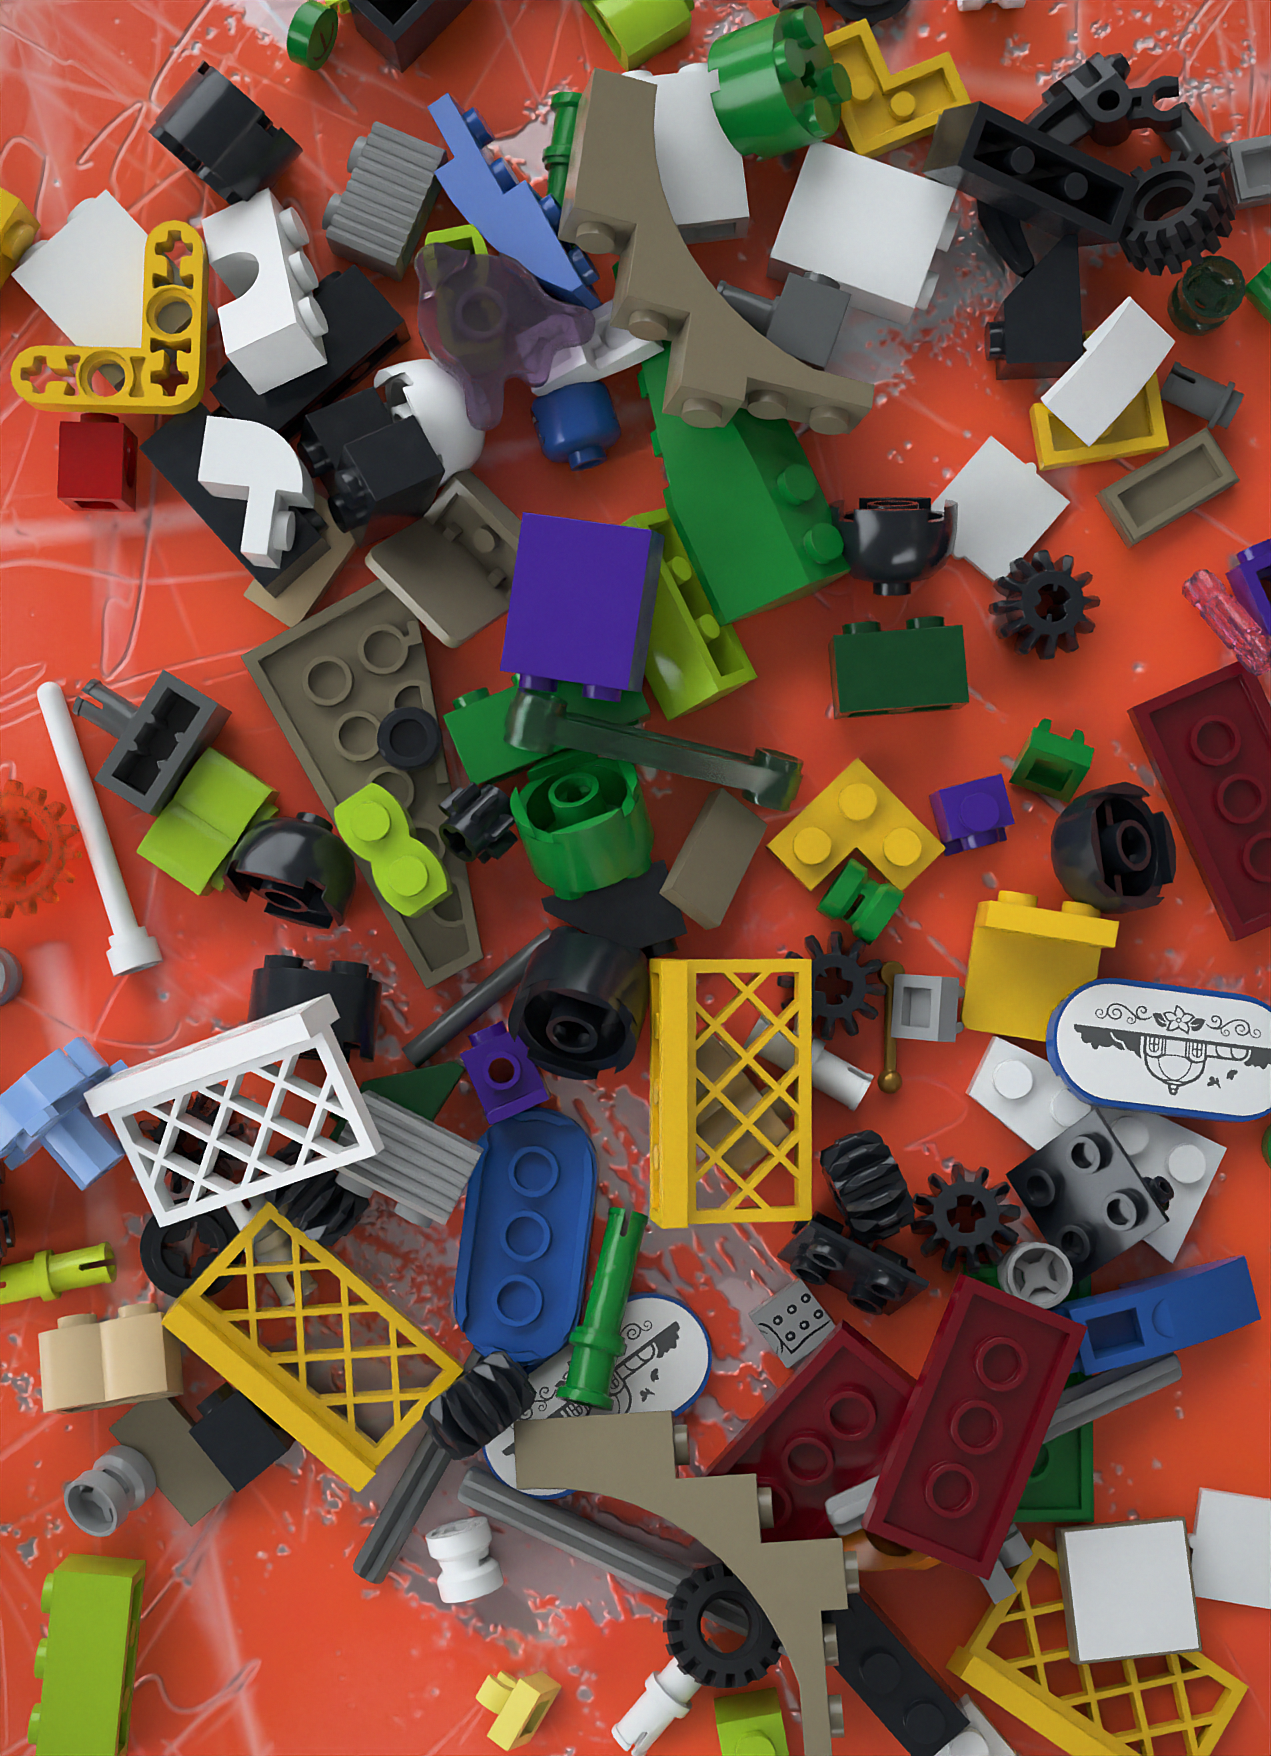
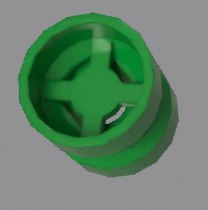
M850 858L826 891L816 910L831 921L841 919L849 924L853 936L861 939L869 946L886 926L901 903L905 893L890 883L879 884L869 877L867 867L854 858ZM859 894H862V897L860 898L856 906H854V901L857 899Z

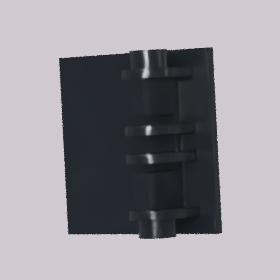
M1098 1108L1092 1110L1005 1174L1048 1244L1058 1248L1068 1258L1072 1267L1074 1285L1170 1221L1165 1211L1169 1209V1200L1174 1197L1172 1186L1161 1176H1157L1154 1179L1150 1177L1142 1178Z
M819 1211L814 1212L810 1221H795L791 1233L795 1236L777 1255L781 1260L791 1264L790 1270L797 1277L811 1284L825 1285L827 1283L848 1294L847 1300L851 1305L872 1315H882L884 1313L890 1316L924 1291L930 1283L916 1275V1270L907 1265L908 1258L881 1244H878L872 1252L874 1241L868 1244L863 1242L859 1245L854 1242L855 1238L852 1236L850 1229L843 1237L841 1234L845 1225Z

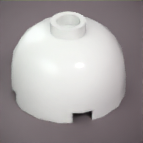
M417 359L378 370L374 378V388L385 386L387 402L383 404L394 423L414 414L444 467L445 473L439 488L445 486L457 472L470 469L482 453L486 433L485 422L490 420V407L483 390L478 385L471 386L462 373L443 361Z

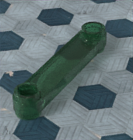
M517 688L515 698L510 700L504 721L506 729L503 740L515 747L531 752L551 755L554 753L555 746L560 745L743 789L741 793L742 798L754 804L779 811L790 810L792 800H796L804 776L801 772L805 762L778 750L756 747L752 757L566 711L567 701L554 695L528 688Z

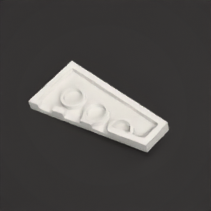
M992 1036L965 1093L1036 1151L1092 1110L1098 1108L1142 1178L1150 1177L1154 1179L1157 1176H1161L1173 1188L1174 1197L1169 1200V1209L1165 1211L1170 1221L1143 1239L1154 1251L1173 1264L1227 1148L1157 1114L1108 1109L1086 1104L1067 1090L1070 1088L1064 1084L1060 1076H1056L1048 1061L997 1036Z

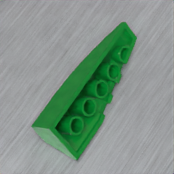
M619 261L612 266L615 283ZM662 339L664 350L641 362L643 369L637 374L641 397L642 399H650L656 429L650 433L655 457L663 458L669 483V486L663 490L666 508L719 626L723 627L814 595L847 574L851 568L842 555L844 548L842 536L832 525L831 509L788 420L784 418L775 420L761 419L751 415L747 409L739 408L724 428L718 426L698 428L688 425L681 417L662 413L672 344L671 341Z

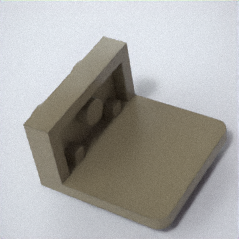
M470 469L459 471L451 477L424 517L372 547L365 557V564L380 579L381 583L393 592L434 636L446 646L458 648L508 613L521 520Z

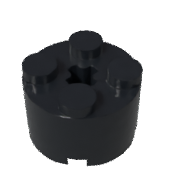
M204 60L155 118V124L148 131L230 205L242 200L248 202L256 193L268 187L271 190L303 152L300 145L281 127L278 130L273 126L274 123L258 105Z
M562 926L555 928L551 931L549 938L540 943L529 957L508 1017V1029L512 1039L515 1042L517 1035L529 1048L526 1057L536 1066L564 1078L593 1080L597 1079L600 1070L616 1067L614 1074L624 1070L635 1055L650 1004L649 973L647 971L648 959L646 955L636 947L622 946L601 936L582 933L573 927Z
M265 955L264 967L253 970L247 1024L329 993L340 1016L330 1026L347 1063L350 1061L351 1050H360L359 1057L363 1063L374 1062L383 984L372 979L373 974L369 973V965L348 961H331L329 971L311 970L309 967L303 966L304 959L286 955ZM316 1048L302 1052L298 1059L321 1061Z

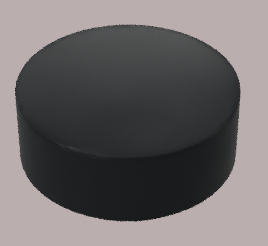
M411 706L401 707L390 712L381 722L377 733V745L382 757L391 766L403 772L414 773L423 771L436 762L442 751L443 734L438 722L427 711Z

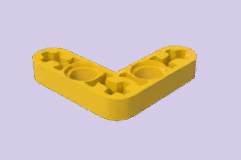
M172 220L156 226L147 237L144 255L141 348L48 345L29 347L19 353L11 368L12 385L18 395L35 409L51 412L181 414L196 407L203 398L205 389L209 286L207 248L196 229L186 222ZM182 240L188 251L192 252V256L181 258L179 276L185 286L193 285L192 289L173 284V268L167 258L162 256L163 252L173 251L175 241ZM160 283H165V284H167V285H165V286H160V287H159ZM172 302L186 303L191 307L193 315L187 329L177 334L165 333L159 328L158 324L159 313L164 306ZM158 346L177 351V368L183 377L188 379V384L177 386L175 396L169 397L165 389L158 384V379L169 378L171 358L165 350L157 351ZM190 348H191V353H189V354H188V353H185V352H183V351H180V350H186V349H190ZM78 363L77 370H76V374H75V371H74V368H73V364ZM47 364L60 377H76L79 395L74 396L75 389L67 381L48 382L45 393H40V390L33 383L29 382L30 376L40 375L42 365ZM106 364L119 365L125 372V382L122 389L115 395L108 397L99 396L94 393L91 382L96 370Z

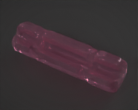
M1204 568L1197 570L1183 583L1182 594L1194 608L1198 607L1201 617L1227 648L1234 650L1236 653L1235 657L1247 672L1256 676L1267 673L1271 668L1270 638L1268 636L1264 637L1261 633L1262 629L1235 597L1225 591L1226 587L1214 573Z

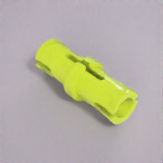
M106 1241L99 1245L61 1254H55L51 1249L35 1253L33 1260L0 1266V1283L6 1282V1287L0 1289V1305L39 1296L46 1302L60 1299L62 1291L102 1283H114L117 1278L116 1264L94 1269L89 1268L90 1263L115 1258L110 1243Z

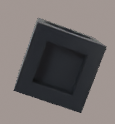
M227 1381L196 1406L203 1417L188 1431L237 1493L284 1455L296 1441L294 1437L238 1389L233 1390Z

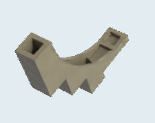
M594 67L578 103L557 239L576 244L580 249L588 253L619 255L610 326L628 330L634 337L642 340L658 341L663 339L672 342L662 413L681 417L688 425L698 428H713L716 426L724 428L737 410L744 408L757 418L766 420L784 418L808 424L812 430L821 434L838 435L844 433L849 435L872 409L875 385L812 369L782 351L761 335L726 302L707 279L688 250L673 220L662 188L656 160L654 137L657 84Z
M672 1410L515 1421L516 1489H569L598 1493L632 1503L665 1518L689 1533L726 1564L747 1587L765 1612L786 1650L799 1683L805 1756H833L831 1739L845 1738L841 1694L828 1695L825 1666H839L836 1625L835 1623L822 1624L821 1611L848 1609L847 1594L860 1593L857 1552H843L842 1538L762 1543L761 1529L774 1528L771 1487L758 1488L756 1473L679 1478V1466L690 1465L689 1433L687 1424L676 1425L675 1413Z

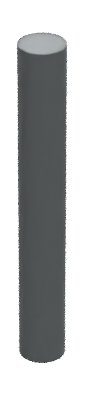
M550 928L544 929L402 1048L406 1057L415 1067L419 1068L521 982L531 953L540 943L549 938Z

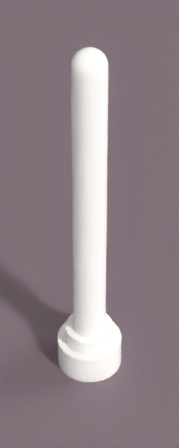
M45 682L39 686L37 698L114 934L108 938L111 949L106 951L113 976L119 977L145 970L163 962L156 937H149L146 927L138 926L63 691L57 683Z

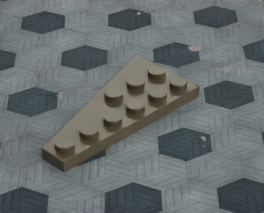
M377 579L241 655V658L336 828L334 808L373 782L387 790L404 805L415 825L417 840L431 848L445 864L452 880L453 894L415 919L401 914L384 899L374 881L371 862L358 856L346 844L426 989H430L484 959L466 861L452 854L444 845L439 835V827L448 817L438 806L452 793L444 744L440 756L433 765L423 771L414 773L403 772L391 766L382 757L377 745V733L381 722L390 712L401 707L411 706L423 709L431 714L440 726L420 620L393 592L381 583L380 579Z

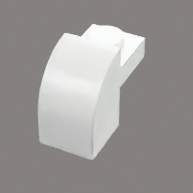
M207 416L198 481L212 496L248 500L240 552L254 566L280 569L282 550H291L295 536L294 512L288 511V507L314 508V488L308 470L287 441L271 428L253 421Z

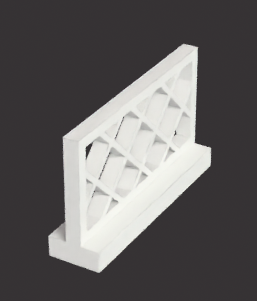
M329 993L119 1071L83 1093L93 1117L108 1113L160 1228L377 1155L385 1148L330 1026L340 1016ZM313 1048L317 1049L327 1072L323 1088L293 1074L300 1053ZM283 1060L281 1068L272 1064L274 1062ZM251 1071L275 1083L267 1108L238 1094L245 1073ZM228 1080L226 1087L219 1084V1082ZM287 1090L317 1104L309 1128L279 1114ZM198 1091L221 1103L214 1126L185 1113L192 1092ZM175 1099L173 1106L166 1103L167 1101ZM233 1109L261 1123L254 1147L225 1133ZM145 1110L168 1122L161 1145L142 1135L133 1115L134 1113ZM328 1110L349 1121L358 1143L343 1147L320 1135ZM180 1129L208 1143L201 1165L173 1152ZM273 1130L303 1144L296 1164L289 1166L266 1154ZM220 1149L248 1163L241 1183L235 1184L213 1172ZM314 1151L322 1154L312 1158ZM167 1168L195 1182L188 1201L174 1204L164 1183ZM260 1170L267 1173L265 1175L258 1177ZM207 1188L214 1191L205 1195Z

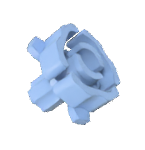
M84 1036L73 1039L63 1048L68 1054L67 1056L58 1048L27 1071L16 1083L0 1095V1158L7 1156L3 1161L6 1166L13 1171L28 1161L44 1146L81 1191L90 1187L104 1174L109 1172L126 1154L120 1140L99 1116L93 1117L83 1093L113 1074L129 1068L122 1059L109 1067L108 1063Z

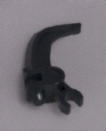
M1096 52L1083 65L1072 73L1069 72L1042 93L1043 103L1023 123L1069 146L1074 145L1087 135L1098 145L1113 147L1126 141L1132 131L1136 129L1151 128L1157 132L1169 133L1182 127L1181 108L1161 111L1154 105L1162 98L1179 96L1178 77L1164 75L1152 80L1145 87L1129 89L1125 81L1131 71V67L1126 58L1121 53L1108 54L1103 57L1099 52ZM977 199L978 219L987 237L1011 270L1019 277L1025 278L1035 267V262L1022 231L1020 219Z

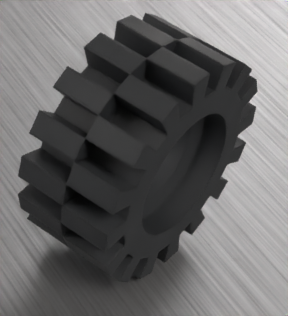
M1182 151L1171 152L1170 161L1166 163L1163 162L1159 155L1150 159L1152 168L1146 172L1140 166L1130 172L1131 176L1140 180L1118 242L1129 263L1132 262L1134 268L1140 272L1148 268L1151 275L1161 276L1164 267L1167 265L1171 275L1183 272L1182 262L1190 260L1193 267L1204 262L1200 253L1206 249L1214 255L1222 247L1217 236L1228 238L1233 229L1230 221L1235 220L1236 211L1219 168L1217 169L1215 162L1210 157L1204 160L1202 154L1192 151L1187 159H1185ZM1185 206L1175 215L1157 221L1167 212L1175 208Z
M714 1564L694 1571L692 1575L683 1579L675 1587L677 1591L673 1597L668 1599L665 1607L668 1610L667 1620L663 1621V1633L667 1632L669 1644L665 1646L669 1656L676 1658L679 1663L677 1667L684 1675L689 1674L695 1678L694 1682L704 1686L738 1688L747 1686L752 1681L760 1680L768 1674L766 1670L770 1665L777 1664L782 1655L778 1652L782 1642L755 1598L726 1564ZM721 1598L729 1599L739 1604L745 1611L749 1623L746 1640L737 1650L730 1653H721L711 1648L704 1640L701 1632V1618L704 1610L710 1603Z

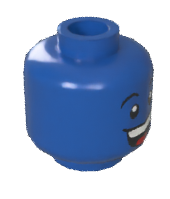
M600 380L566 385L547 395L538 396L534 399L530 408L532 421L544 456L555 463H569L571 471L587 470L607 461L605 451L617 443L621 435V427L609 389Z

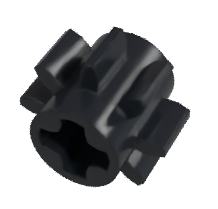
M471 782L464 789L458 787L438 806L448 817L439 827L441 840L452 854L463 861L473 862L478 858L481 863L485 864L492 857L498 860L518 841L516 835L509 830L515 823L510 808V798L496 786L485 784L479 789L475 782Z

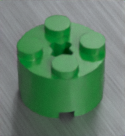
M805 6L798 10L786 9L722 35L713 42L709 51L708 72L718 69L720 90L710 93L713 108L727 139L736 151L744 157L755 153L759 156L756 162H764L828 139L836 132L841 117V104L851 99L852 87L844 66L840 63H834L830 50L824 40L821 19L812 7Z
M576 748L557 753L534 765L527 772L530 782L527 783L520 793H518L515 787L511 794V812L531 869L537 879L551 887L556 897L560 899H578L588 891L610 886L624 878L639 877L652 864L650 853L655 837L636 769L633 763L622 754L614 752L616 759L614 760L598 757L596 748Z

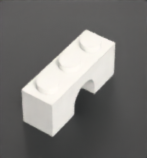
M268 187L256 193L248 202L242 200L202 219L209 264L236 297V300L218 308L225 353L255 392L260 395L327 364L322 335L328 333V325L319 304L313 298L312 290L317 288L319 283L314 268L303 251L302 246L309 243V237L296 210L293 207L284 210Z

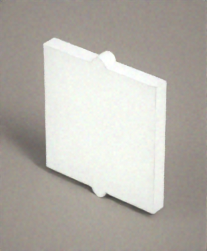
M990 436L933 502L931 511L944 512L946 499L958 503L957 534L952 556L956 560L964 558L988 580L994 583L999 577H1007L1010 573V562L1025 556L1070 501L1036 473L1037 466L1034 463H1023L994 437Z
M1199 1487L1193 1532L1187 1534L1195 1597L1271 1609V1499Z

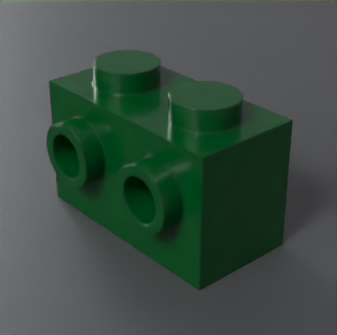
M941 616L909 619L906 621V629L881 631L880 622H856L843 625V634L833 635L828 643L834 720L959 710L969 703L963 625L945 626L944 617Z

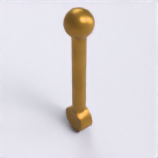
M896 961L882 963V968L877 972L880 983L886 986L884 997V1071L878 1076L877 1083L880 1090L886 1094L896 1093L901 1088L903 1082L901 1075L896 1071L897 1038L891 1037L895 974H905L903 966Z

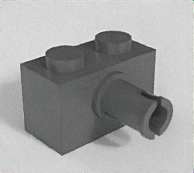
M789 272L781 296L776 295L775 299L771 300L720 280L716 290L756 331L782 351L812 369L825 372L851 297L850 293L840 290V284L837 281L815 272H806L803 277Z
M164 669L140 707L104 686L98 679L93 678L81 691L101 702L103 708L100 709L89 701L77 696L72 709L75 715L82 716L119 739L94 780L144 812L159 817L166 806L173 800L177 790L192 767L208 747L212 746L232 714L230 710Z

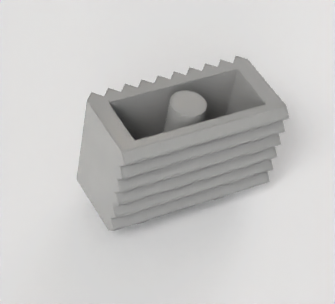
M375 121L367 138L359 136L351 149L347 162V172L352 175L351 179L347 182L346 190L342 195L338 193L332 195L323 215L322 229L326 230L325 237L332 253L338 257L345 258L349 262H355L361 267H367L373 272H379L385 277L401 282L442 189V185L434 171L449 162L446 150Z
M367 1090L361 1095L385 1148L377 1155L336 1168L335 1170L339 1171L335 1182L365 1198H371L374 1190L398 1201L394 1212L418 1226L429 1228L433 1220L445 1225L485 1149L373 1091ZM347 1121L337 1141V1144L343 1147L358 1143L349 1121Z

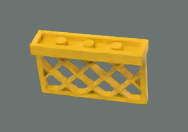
M649 959L650 1219L662 1229L688 1228V1224L812 1220V959ZM794 972V1000L776 1017L753 992L771 973ZM696 973H721L739 991L714 1018L696 1001ZM734 973L756 974L744 984ZM745 1000L770 1023L746 1050L721 1027ZM696 1014L707 1024L697 1035ZM793 1016L794 1034L785 1026ZM715 1032L738 1058L712 1083L696 1067V1051ZM779 1032L794 1047V1065L776 1082L753 1057ZM747 1065L770 1090L744 1116L721 1091ZM696 1080L706 1089L697 1101ZM793 1081L794 1099L785 1091ZM779 1097L794 1112V1130L775 1147L753 1123ZM715 1098L738 1123L712 1149L696 1133V1117ZM747 1130L770 1155L744 1181L721 1157ZM696 1145L707 1155L697 1166ZM793 1147L794 1165L785 1157ZM778 1163L794 1177V1205L769 1206L753 1190ZM716 1164L738 1188L720 1207L696 1208V1183ZM746 1196L757 1205L737 1207Z
M269 1201L261 1207L188 1289H185L172 1303L161 1322L162 1325L357 1493L376 1475L377 1466L420 1420L425 1406L450 1386L464 1371V1365L334 1251L327 1245H321L316 1240H310L301 1230L294 1228L291 1222L279 1214L275 1206ZM270 1219L291 1236L293 1260L255 1263L254 1237ZM300 1245L316 1259L301 1260ZM245 1248L246 1263L230 1264ZM329 1269L340 1279L341 1303L304 1305L302 1271ZM293 1271L295 1306L257 1308L256 1274ZM247 1274L249 1309L222 1310L203 1293L218 1276ZM349 1288L364 1301L349 1302ZM377 1311L389 1322L390 1344L352 1347L350 1313ZM342 1314L344 1348L306 1350L304 1316ZM296 1317L298 1351L270 1352L259 1342L258 1319ZM249 1320L250 1333L236 1321ZM397 1330L412 1343L398 1344ZM426 1354L443 1369L427 1387L400 1389L398 1355ZM391 1356L392 1389L354 1392V1358ZM344 1359L345 1393L319 1394L308 1384L307 1362ZM298 1362L299 1376L284 1363ZM415 1400L401 1415V1401ZM393 1401L394 1424L376 1443L356 1426L355 1404ZM347 1404L348 1418L333 1405Z
M1031 1537L1027 1544L1033 1554L1025 1561L1013 1566L1008 1574L1017 1591L997 1604H994L992 1601L964 1648L959 1645L957 1646L945 1668L1072 1756H1141L1125 1744L1138 1740L1142 1756H1154L1151 1737L1181 1730L1187 1752L1186 1756H1210L1249 1686L1200 1652L1165 1655L1169 1672L1140 1679L1137 1678L1134 1660H1121L1126 1682L1094 1689L1089 1664H1080L1077 1666L1083 1689L1082 1692L1056 1697L1049 1692L1043 1663L1070 1656L1068 1646L1043 1652L1040 1651L1033 1616L1064 1610L1063 1599L1031 1606L1026 1580L1039 1559L1058 1572L1061 1586L1058 1554ZM1018 1596L1020 1608L1009 1610ZM1022 1619L1030 1655L1003 1660L986 1648L1001 1623ZM1178 1655L1194 1666L1181 1669ZM1032 1666L1035 1681L1018 1669ZM1208 1675L1225 1687L1212 1711L1191 1716L1184 1686L1185 1680ZM1172 1684L1179 1719L1148 1725L1140 1690ZM1129 1693L1136 1728L1110 1734L1102 1727L1097 1700ZM1086 1703L1089 1719L1071 1706ZM1202 1726L1200 1732L1196 1737L1194 1728Z

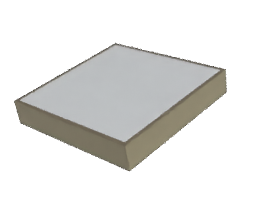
M1174 1515L1054 1528L1070 1662L1080 1665L1202 1651L1184 1516Z

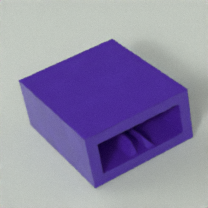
M523 512L500 671L520 674L518 687L557 693L559 680L583 683L581 697L620 702L622 690L642 692L665 536L650 529Z

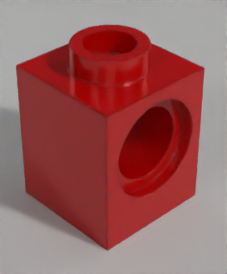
M90 412L81 414L80 422L60 421L57 498L73 511L136 512L138 437L125 423H119V417L107 413Z

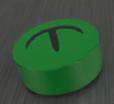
M309 0L298 8L291 21L286 42L287 53L292 62L313 71L320 69L324 65L334 47L338 32V15L334 8L315 0Z

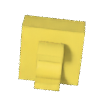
M503 1670L499 1672L497 1677L491 1674L488 1675L475 1697L484 1707L498 1714L487 1737L507 1752L529 1743L562 1686L543 1671L520 1678L519 1681Z

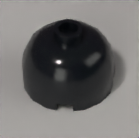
M927 497L859 498V509L844 512V500L829 503L832 525L839 531L843 539L844 548L842 555L851 568L848 573L854 579L872 582L873 594L884 596L911 594V583L933 577L946 565L954 550L957 534L958 503L953 500H945L944 512L931 511V498Z
M1121 782L1088 791L1076 797L1056 819L1051 834V861L1054 873L1064 891L1075 902L1090 904L1104 914H1124L1158 905L1164 899V897L1157 896L1160 894L1162 885L1173 883L1176 873V846L1170 823L1163 811L1152 814L1149 806L1142 800V798L1151 796L1142 787L1128 782Z
M299 812L296 818L275 817L258 823L241 837L222 875L224 885L243 901L247 902L250 893L253 892L268 901L264 912L298 925L318 929H329L333 918L339 927L344 924L353 901L357 882L354 858L345 843L331 833L333 829L332 824L326 819L308 812Z

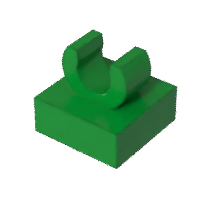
M1044 718L1037 728L1033 727L1013 764L1009 783L1069 803L1090 769L1094 748L1084 745L1083 731L1075 729L1070 739L1049 733L1052 720Z

